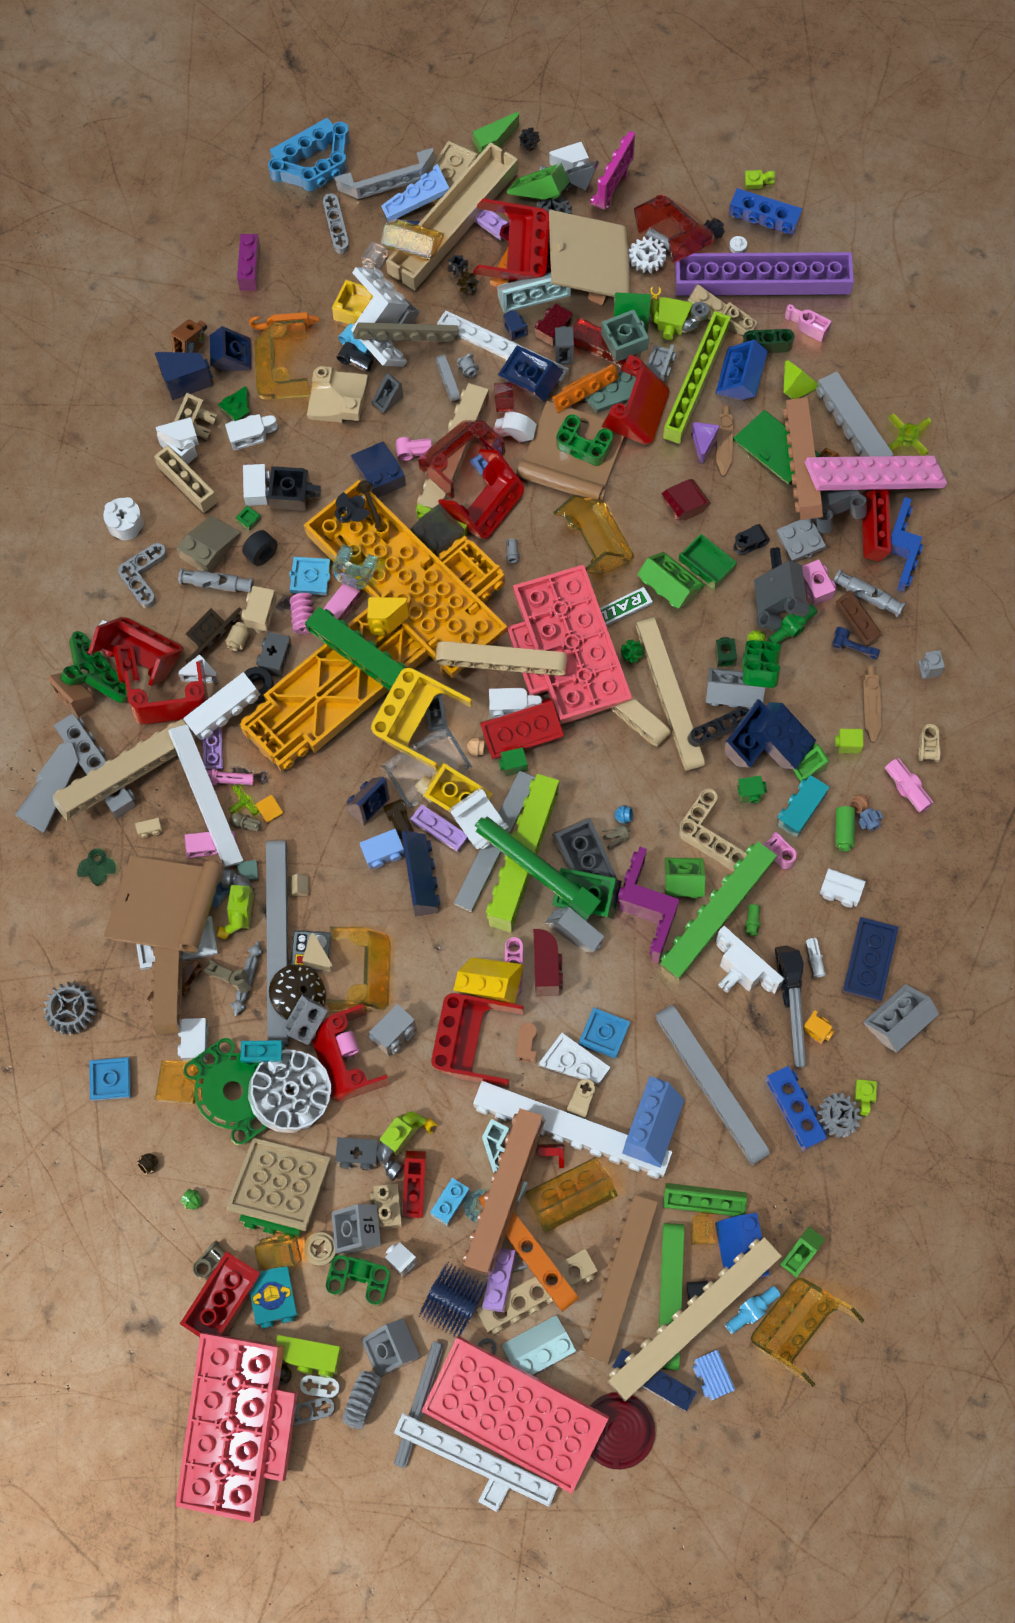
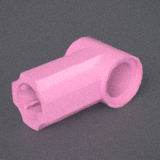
M408 437L398 438L396 440L397 458L401 461H408L414 456L432 455L431 438L411 440Z
M353 1031L342 1033L336 1037L342 1057H345L347 1060L353 1059L355 1054L359 1052Z

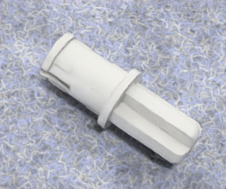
M810 938L806 940L813 977H823L826 975L822 961L824 957L820 953L818 939Z

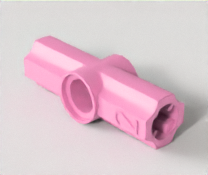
M899 758L894 759L885 767L886 771L896 782L900 794L905 798L907 797L919 813L926 811L933 805L934 802L922 788L920 779L914 773L911 774Z

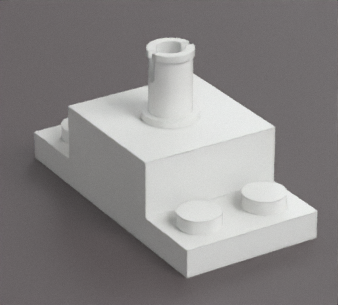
M723 926L718 932L716 943L717 947L725 953L720 967L728 975L718 983L720 988L724 987V991L729 992L735 983L738 982L750 992L760 981L761 986L766 991H771L775 994L780 989L784 978Z

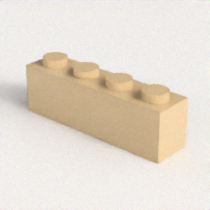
M168 445L154 456L158 468L203 513L218 503L215 492Z

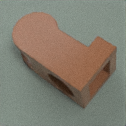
M524 1023L520 1027L516 1061L536 1063V1051H532V1045L537 1037V1029L532 1023Z

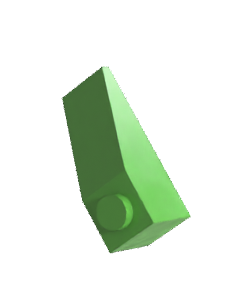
M513 113L472 132L473 143L480 154L490 142L499 148L519 126V113Z

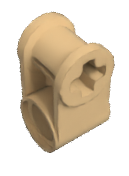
M934 724L925 725L919 735V761L926 759L939 762L940 760L939 729ZM925 732H930L933 738L927 737Z
M583 1079L577 1084L574 1095L567 1107V1113L586 1119L595 1093V1086L591 1080ZM588 1085L591 1092L587 1091L586 1094H583L581 1087L585 1088Z

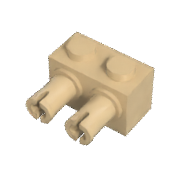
M186 393L174 422L191 417L196 435L207 440L211 429L196 424V419L200 418L214 425L218 414L204 409L202 399Z
M253 586L251 592H248L246 599L248 604L246 609L244 608L242 611V619L246 627L254 628L256 633H263L268 630L277 599L275 590Z
M398 1183L373 1186L374 1192H370L371 1204L377 1205L379 1230L402 1228Z

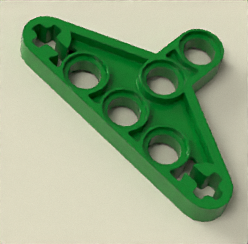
M80 631L73 632L69 644L74 665L64 668L61 680L67 685L85 682L118 703L127 702L126 684L119 683L118 674L99 651L94 653L93 656L85 653L89 651L91 640L86 634ZM96 665H100L104 669H99L96 667ZM81 669L87 670L89 674L82 672ZM66 674H71L74 678H70ZM106 678L112 679L115 683L109 682Z

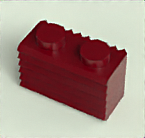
M557 303L552 308L549 307L546 310L545 317L542 320H538L534 327L535 336L552 347L555 344V328L569 327L573 322V313Z

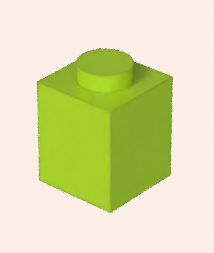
M839 729L838 735L834 737V746L838 747V753L861 754L863 749V729Z

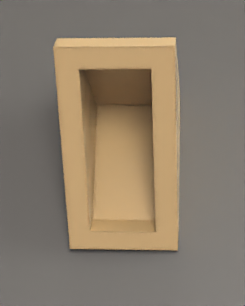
M310 934L302 960L304 966L333 972V965L315 934Z

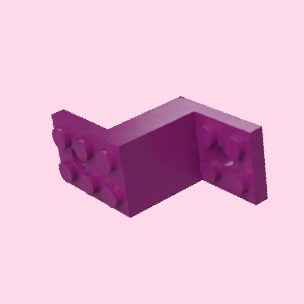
M639 847L638 852L634 851L632 855L630 869L627 870L623 886L625 887L621 886L617 903L620 904L619 911L658 924L655 935L658 938H653L649 954L652 955V962L659 963L677 912L679 899L637 885L647 853L646 848Z

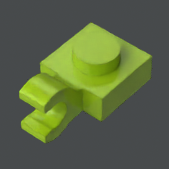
M762 170L745 171V189H763V184H775V171H768L765 174H762Z
M857 1079L855 1082V1101H861L860 1115L868 1116V1113L870 1114V1102H876L877 1081Z

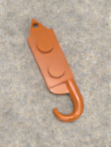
M307 312L275 314L267 319V323H255L254 321L260 319V317L254 316L249 319V325L256 330H301L309 328L310 325L319 322L320 319L317 316L309 315Z

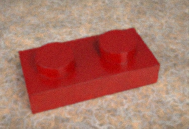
M116 645L113 647L119 683H125L124 671L127 669H132L133 681L137 683L139 675L133 645Z

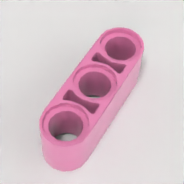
M345 582L327 603L324 610H330L336 619L344 621L360 600L362 592Z
M512 937L507 940L505 945V962L523 964V943L519 938ZM512 945H517L520 948L516 952L509 950ZM522 976L517 996L522 992Z

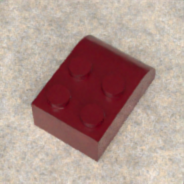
M533 929L535 997L559 996V990H563V973H559V971H562V954H558L557 941L550 932L543 929Z

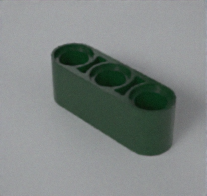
M790 329L749 330L744 333L742 343L755 339L768 351L767 353L789 352L793 347L795 335Z

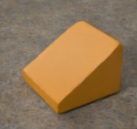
M273 795L256 803L257 809L266 823L283 814Z

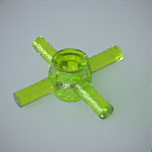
M894 413L888 417L899 430V437L887 445L891 451L902 444L906 447L913 445L922 456H926L929 453L919 442L918 432L932 423L930 418H926L917 425L912 423L904 425Z

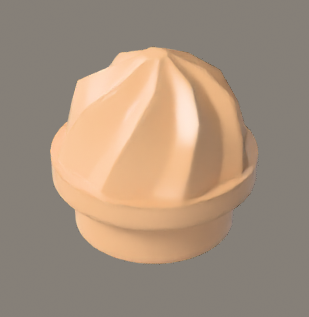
M478 737L471 739L467 744L469 753L477 757L478 755H483L485 740H480Z

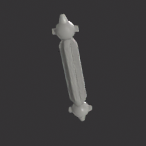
M259 941L251 948H248V952L251 955L247 958L244 971L249 976L245 981L250 986L258 963L257 956L263 953ZM237 990L236 1001L230 1005L234 1010V1016H237L239 1012L246 1008L243 1002L247 998L248 992L241 993Z

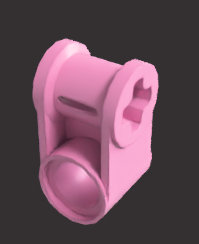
M774 832L772 837L762 844L777 855L775 862L781 868L790 869L795 864L796 851L780 834ZM784 855H788L792 859L787 861L784 860L782 857Z

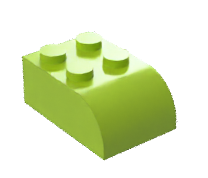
M281 1335L277 1336L276 1344L284 1346L283 1360L297 1367V1371L306 1374H312L313 1371H317L318 1375L327 1378L339 1375L344 1351L341 1347Z

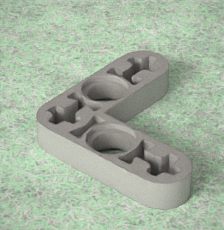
M160 543L152 544L122 563L118 568L121 579L144 608L152 607L156 602V598L141 577V574L166 558V549ZM158 550L161 554L158 555L155 551ZM140 559H147V564L144 566L138 565ZM127 569L128 571H130L132 577L129 578V576L127 575V573L124 572V570ZM134 582L142 583L138 589L132 588ZM143 592L150 599L149 601L144 600Z

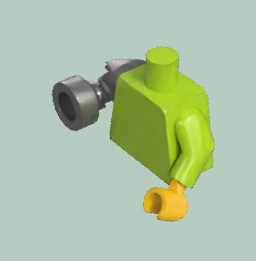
M653 286L651 287L650 293L653 295V298L650 301V315L653 322L658 324V330L663 332L664 339L672 340L674 334L681 335L682 333L693 331L702 320L708 317L709 306L706 303L696 302L692 304L687 301L661 296L658 299L661 288L659 287V293L654 294L652 292Z
M224 868L222 887L231 888L227 907L229 924L225 927L219 925L216 929L218 933L215 936L225 940L229 934L241 928H250L254 893L248 877L243 874L234 873L233 869Z
M409 1111L406 1114L397 1116L380 1138L377 1149L378 1160L383 1165L388 1179L394 1181L405 1166L399 1160H391L392 1155L394 1154L398 1157L420 1126H423L429 1134H433L434 1132L431 1130V1127H438L433 1119H426L413 1111Z

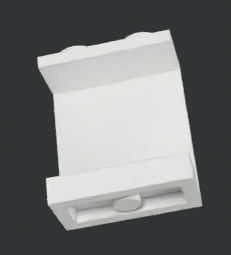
M478 788L449 809V812L476 849H484L490 844L475 832L477 829L475 824L481 817L485 819L488 816L503 829L509 827L502 820L481 788Z

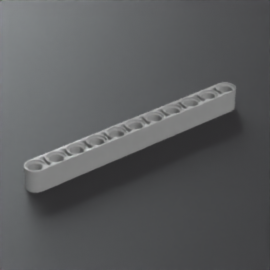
M267 840L268 1041L282 1040L284 1046H288L289 1036L282 1030L287 1020L274 1010L269 998V986L273 976L280 969L289 965L287 841Z

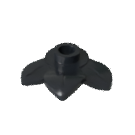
M341 493L336 499V519L341 523H348L351 520L359 522L366 519L370 512L364 509V496L359 495L349 498L346 493Z

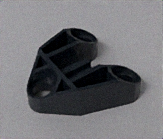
M786 945L775 947V957L778 974L784 978L781 985L785 1008H790L789 989L800 988L801 992L804 962L799 950Z

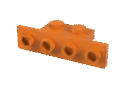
M611 364L595 374L591 372L562 388V392L552 398L556 411L560 412L618 380L615 365Z

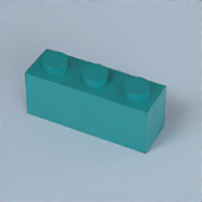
M812 775L807 780L803 779L798 786L800 790L797 795L793 793L787 803L790 804L786 810L783 808L779 813L777 826L797 838L827 795L830 787Z

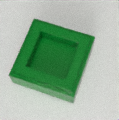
M247 505L235 519L250 531L261 519V515Z

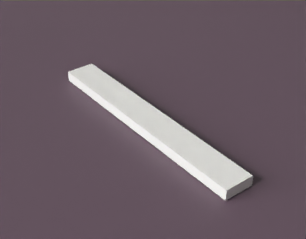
M446 310L437 325H458V337L506 360L516 345H518ZM554 362L563 371V374L556 383L561 385L569 372V368Z
M188 725L169 729V735L223 867L227 868L242 863V856Z
M402 1413L394 1431V1434L548 1507L558 1486Z

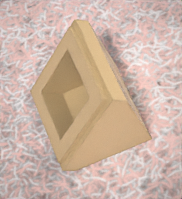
M297 873L289 877V897L309 896L308 876Z

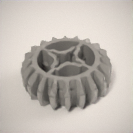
M67 982L66 987L63 984H59V990L52 988L54 994H47L50 1000L43 1001L44 1005L48 1006L42 1009L46 1013L44 1019L48 1021L47 1025L53 1027L55 1032L60 1030V1033L64 1035L68 1031V1034L72 1035L75 1029L77 1033H80V1027L87 1029L86 1022L93 1023L90 1016H96L95 1011H93V1009L97 1008V1005L93 1003L96 999L94 996H91L92 992L90 990H86L85 985L79 987L78 982H75L73 986L70 982ZM67 995H79L78 997H73L72 999L65 998V996ZM60 1001L61 1006L55 1015L56 1006ZM84 1002V1010L80 1016L79 1009L83 1006L82 1003ZM65 1003L73 1008L74 1014L67 1009ZM70 1017L75 1019L72 1022H61V1020H66Z
M365 1370L359 1374L344 1410V1424L354 1429L360 1430L363 1428L381 1384L380 1376Z

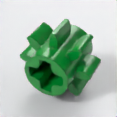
M626 640L627 644L622 645L621 655L625 658V662L636 663L638 658H643L644 648L640 641Z

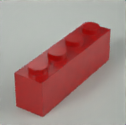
M869 489L861 494L866 497L867 515L862 518L863 555L865 559L880 562L891 553L889 489Z

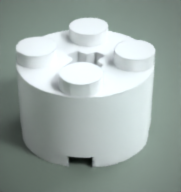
M117 498L105 505L103 517L112 536L120 540H131L139 535V531L141 528L143 529L144 520L138 505L131 498Z

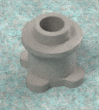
M472 353L457 359L458 368L463 370L462 374L465 377H473L479 370V366L472 359L474 357Z

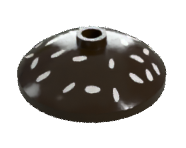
M298 964L285 966L273 976L270 982V1002L274 1010L285 1020H288L301 995L323 1006L325 1005L326 990L324 983L319 975L307 966ZM300 987L304 988L305 993L300 991Z

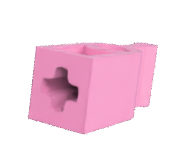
M790 304L786 308V320L797 323L798 329L802 333L822 343L830 331L832 321L811 310L800 311Z
M231 831L236 842L235 831ZM210 832L185 835L184 841L187 858L218 854Z

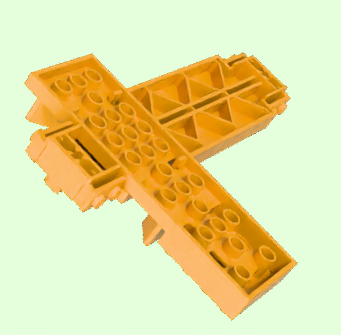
M360 480L356 481L344 493L349 498L359 495L364 496V509L370 512L366 519L359 522L352 520L348 523L339 522L335 517L337 505L336 499H334L304 524L306 535L353 583L356 582L358 590L367 592L371 597L407 598L409 618L390 634L382 636L371 634L367 619L368 608L348 624L351 630L360 632L366 641L374 642L378 647L377 649L381 652L386 651L395 662H401L407 668L415 669L429 656L435 661L438 642L490 646L508 631L507 626L484 604L495 590L499 591L505 584V575L500 566L496 565L473 541L467 540L466 536L455 540L447 551H442L437 557L370 491L369 494L378 515H380L381 523L385 525L382 531L376 529L365 494L356 491L358 483L361 482ZM324 644L264 694L266 702L258 705L256 711L251 715L245 716L240 723V727L248 740L250 739L259 748L260 752L273 764H276L282 772L285 769L291 768L298 757L305 756L309 748L316 753L389 690ZM439 665L441 674L444 676L447 673L451 678L465 668Z

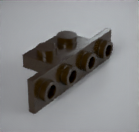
M240 607L235 609L224 621L210 608L184 634L197 647L185 661L189 663L199 654L202 656L200 652L204 648L209 649L215 643L213 639L217 635L221 636L227 630L225 626L229 622L233 624L240 617L238 613L242 609Z

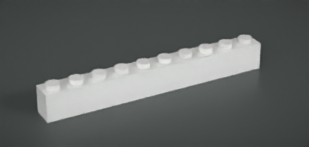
M484 1081L481 1082L473 1102L477 1112L485 1115L487 1113L494 1114L496 1119L506 1122V1120L512 1121L514 1114H518L519 1108L543 1115L546 1121L540 1136H544V1134L552 1136L551 1139L556 1142L563 1143V1141L571 1143L570 1146L577 1150L587 1149L593 1156L601 1157L603 1155L608 1157L612 1163L618 1165L620 1163L627 1164L629 1169L636 1172L643 1170L648 1172V1176L655 1179L664 1177L672 1154L671 1151H666L661 1168L624 1155L622 1152L628 1135Z

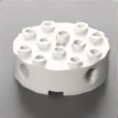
M285 1049L282 1050V1062H261L249 1081L248 1100L253 1114L263 1125L276 1132L295 1133L307 1129L323 1115L330 1100L331 1083L326 1069L317 1058L302 1051ZM287 1088H288L289 1090L292 1089V1090H293V1093H292V1094H290V1093L287 1094V1093H286Z

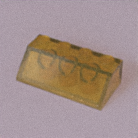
M597 1157L524 1193L544 1232L553 1230L557 1226L573 1220L575 1217L618 1196L611 1177Z

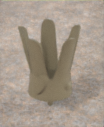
M620 825L615 829L602 830V832L614 831L604 835V840L618 837L607 848H612L619 842L628 840V832L631 829L627 831L624 825Z

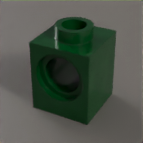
M722 637L716 640L715 655L717 668L736 666L735 638ZM727 649L730 653H723L721 650Z

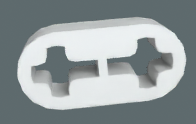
M307 1375L301 1380L300 1389L306 1395L334 1398L340 1392V1385L332 1378ZM309 1379H312V1383L319 1386L307 1391L308 1389L304 1387V1384L308 1383ZM330 1382H333L336 1390L332 1391L331 1394H328L326 1389H321L322 1385L329 1386Z

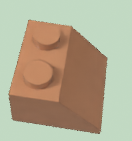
M62 673L47 677L55 693L78 717L96 704L93 699L94 693L90 688H84L81 685L82 683L67 685L61 680ZM68 673L66 674L68 677L74 678L73 675Z

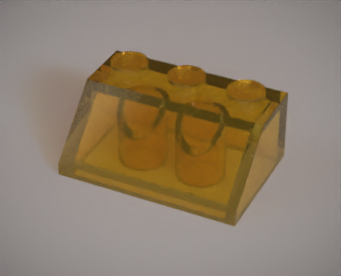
M395 218L385 223L381 245L386 246L388 250L395 251L398 249L405 255L411 256L415 254L419 256V259L429 260L435 257L444 233Z

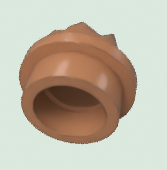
M863 794L855 795L850 802V807L855 808V813L858 814L868 809L870 805L869 799Z

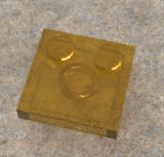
M161 1060L155 1095L156 1101L195 1104L194 1085L196 1080L190 1081L183 1075L184 1066L188 1062ZM191 1065L187 1068V1073L190 1076H195L198 1074V1069L196 1066Z

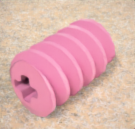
M299 593L292 596L289 600L292 611V629L297 634L304 635L310 633L305 625V622L314 612V608L311 607L313 605L311 600L313 596L310 593Z

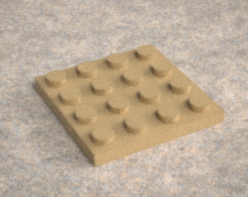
M253 1138L229 1198L227 1211L306 1231L330 1164V1157Z

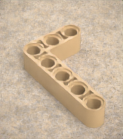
M705 789L682 820L679 827V836L683 841L730 870L735 871L733 867L736 863L732 859L738 857L743 860L747 854L703 827V824L714 810L718 798L717 793L713 789ZM710 797L713 802H705L704 798ZM695 812H699L703 816L701 818H697L693 814ZM689 827L692 829V832L686 833L683 829ZM705 837L709 842L702 843L699 839ZM721 847L725 849L726 852L718 853L716 851V848Z

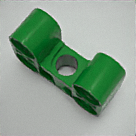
M574 414L566 416L556 435L557 448L576 459L583 460L594 466L602 465L613 445L612 432L606 428L601 429L597 432L594 440L589 441L578 436L580 433V418ZM570 424L576 425L575 427H569ZM606 438L608 441L604 442L601 439ZM562 439H567L568 441H567V442H562V441H560V440H562ZM599 453L601 455L596 457L593 454Z
M749 640L746 642L742 663V681L744 684L766 688L778 686L780 644L761 640Z
M338 1255L331 1262L325 1287L332 1296L338 1297L345 1292L348 1279L368 1284L366 1300L370 1305L378 1307L386 1299L391 1274L383 1265L364 1259ZM341 1260L346 1261V1268L338 1271L336 1264ZM378 1271L386 1272L387 1275L383 1281L376 1280ZM332 1282H341V1287L338 1291L331 1290ZM379 1291L381 1293L380 1300L376 1302L371 1301V1293Z

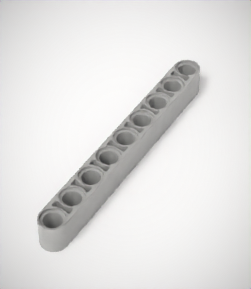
M671 1004L655 1014L660 1027L748 1161L754 1165L769 1156L770 1151L676 1008Z

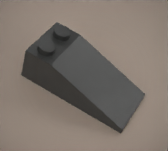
M585 818L552 833L568 869L617 879L591 818Z

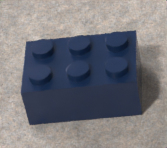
M768 702L748 730L777 764L785 769L796 770L816 742V739L783 703Z

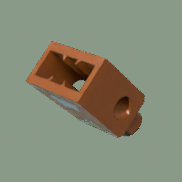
M187 320L171 332L172 352L197 353L204 344L203 332L208 328L206 323L201 320L198 323Z

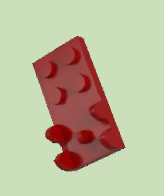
M552 698L546 699L539 704H530L523 709L480 722L492 759L501 757V752L522 747L526 749L564 736Z

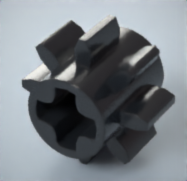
M533 127L523 129L522 134L518 137L520 138V146H525L526 150L537 148V143L541 141L538 135L539 132H535Z
M713 218L711 221L707 219L703 225L704 234L712 240H715L717 237L721 238L725 233L724 223L717 218Z
M453 255L451 260L448 259L447 271H452L453 277L462 276L464 271L468 272V260H464L463 255Z

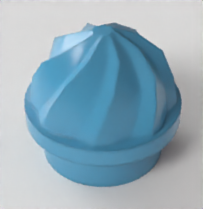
M627 805L618 807L614 813L615 819L623 824L632 822V807H627Z

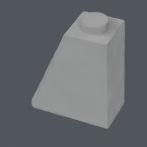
M570 907L556 908L545 922L547 926L585 952L596 951L602 945L601 940L604 936Z

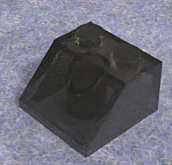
M438 504L422 516L410 531L438 557L442 551L447 550L462 534L464 528L441 504Z

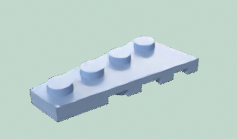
M438 164L433 167L430 173L420 176L421 179L414 185L412 183L408 185L406 191L402 194H396L381 206L388 222L444 196L449 190V186Z

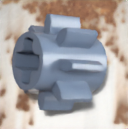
M868 808L860 814L861 818L858 823L862 829L866 828L871 832L882 825L880 821L884 817L880 810L875 811L873 808Z

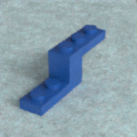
M907 497L903 500L891 535V553L907 558L897 590L904 592L906 586L910 587L913 578L910 572L911 570L915 571L918 560L915 559L916 555H920L923 544H920L922 536L905 531L908 522L904 520L906 517H910L913 508L910 506L912 499Z

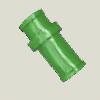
M756 904L748 905V919L745 922V927L747 928L746 934L749 936H757L759 934L758 929L761 927L759 922L761 907Z

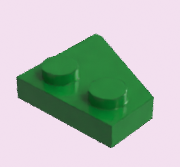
M244 386L217 404L220 410L234 421L250 412L249 391L247 387Z

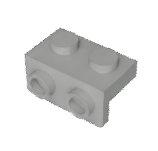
M672 344L670 349L654 345L647 366L663 382L666 377L669 378L672 369L670 364L675 362L677 352H674L675 345Z

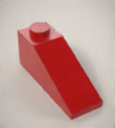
M406 1150L402 1217L423 1218L426 1151Z

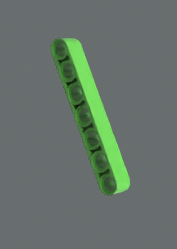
M663 1223L659 1328L664 1323L667 1326L674 1320L671 1317L682 1307L684 1224ZM680 1352L661 1369L679 1370Z

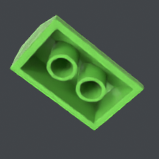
M665 552L648 557L637 574L643 583L653 587L658 595L664 596L673 607L678 609L686 606L705 586L704 583Z

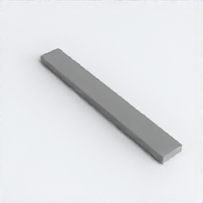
M520 770L498 813L509 826L505 829L509 833H511L523 809L525 797H529L530 782L536 778ZM491 843L484 849H480L454 901L455 906L472 912L501 854V851Z

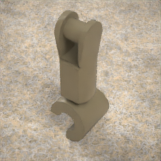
M209 960L207 969L203 970L209 976L232 984L241 993H246L252 988L245 981L249 976L244 970L234 971L212 960Z

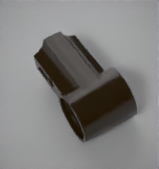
M401 799L383 806L389 822H392L394 829H396L399 839H403L402 831L414 832Z

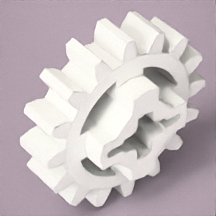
M643 237V241L636 239V244L632 243L631 249H629L631 266H636V271L643 269V273L646 270L652 273V269L658 271L659 266L663 267L664 261H666V249H663L664 244H658V239L652 241V237L649 240Z

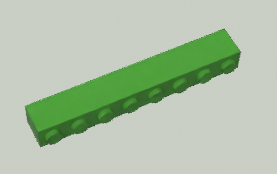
M759 841L756 845L752 843L745 852L747 856L743 860L739 859L733 867L735 871L731 875L727 874L721 882L723 886L719 891L715 889L709 897L711 901L707 906L703 904L697 911L698 917L694 921L691 919L684 928L686 932L682 936L678 935L672 943L674 947L670 952L666 950L660 957V960H662L660 965L678 980L686 973L777 859V855Z

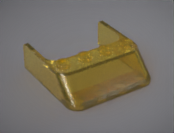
M797 1278L790 1284L751 1336V1341L780 1367L809 1386L814 1387L815 1383L803 1370L793 1365L795 1358L830 1313L841 1311L860 1323H863L864 1319L851 1305L804 1278Z

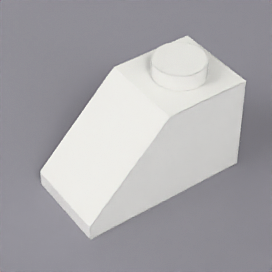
M578 142L549 152L550 165L553 166L562 162L565 171L589 163V157L582 142Z
M191 417L156 427L160 440L181 450L199 445Z
M400 1242L397 1245L394 1243L386 1251V1260L403 1277L418 1263L416 1257Z

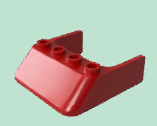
M483 198L477 204V209L500 212L509 218L507 269L478 265L473 270V274L514 281L543 277L547 270L548 212L538 207Z
M458 993L448 994L444 998L431 1058L432 1066L440 1072L459 1079L479 1083L484 1081L495 1086L509 1088V1079L473 1073L472 1067L484 1013L489 1010H498L523 1015L524 1006Z

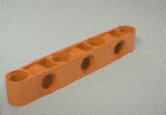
M486 1193L478 1198L483 1207L486 1204L484 1203ZM513 1212L505 1237L558 1308L563 1312L579 1298L516 1213ZM527 1244L533 1245V1249L530 1252H524L523 1247ZM556 1277L558 1281L555 1285H548V1279Z

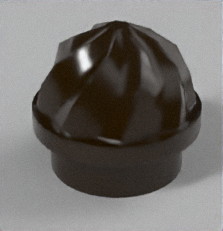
M150 1153L139 1157L140 1160L137 1162L139 1169L146 1175L150 1172L153 1173L158 1164L157 1157Z
M285 1363L281 1367L279 1384H285L291 1380V1370Z

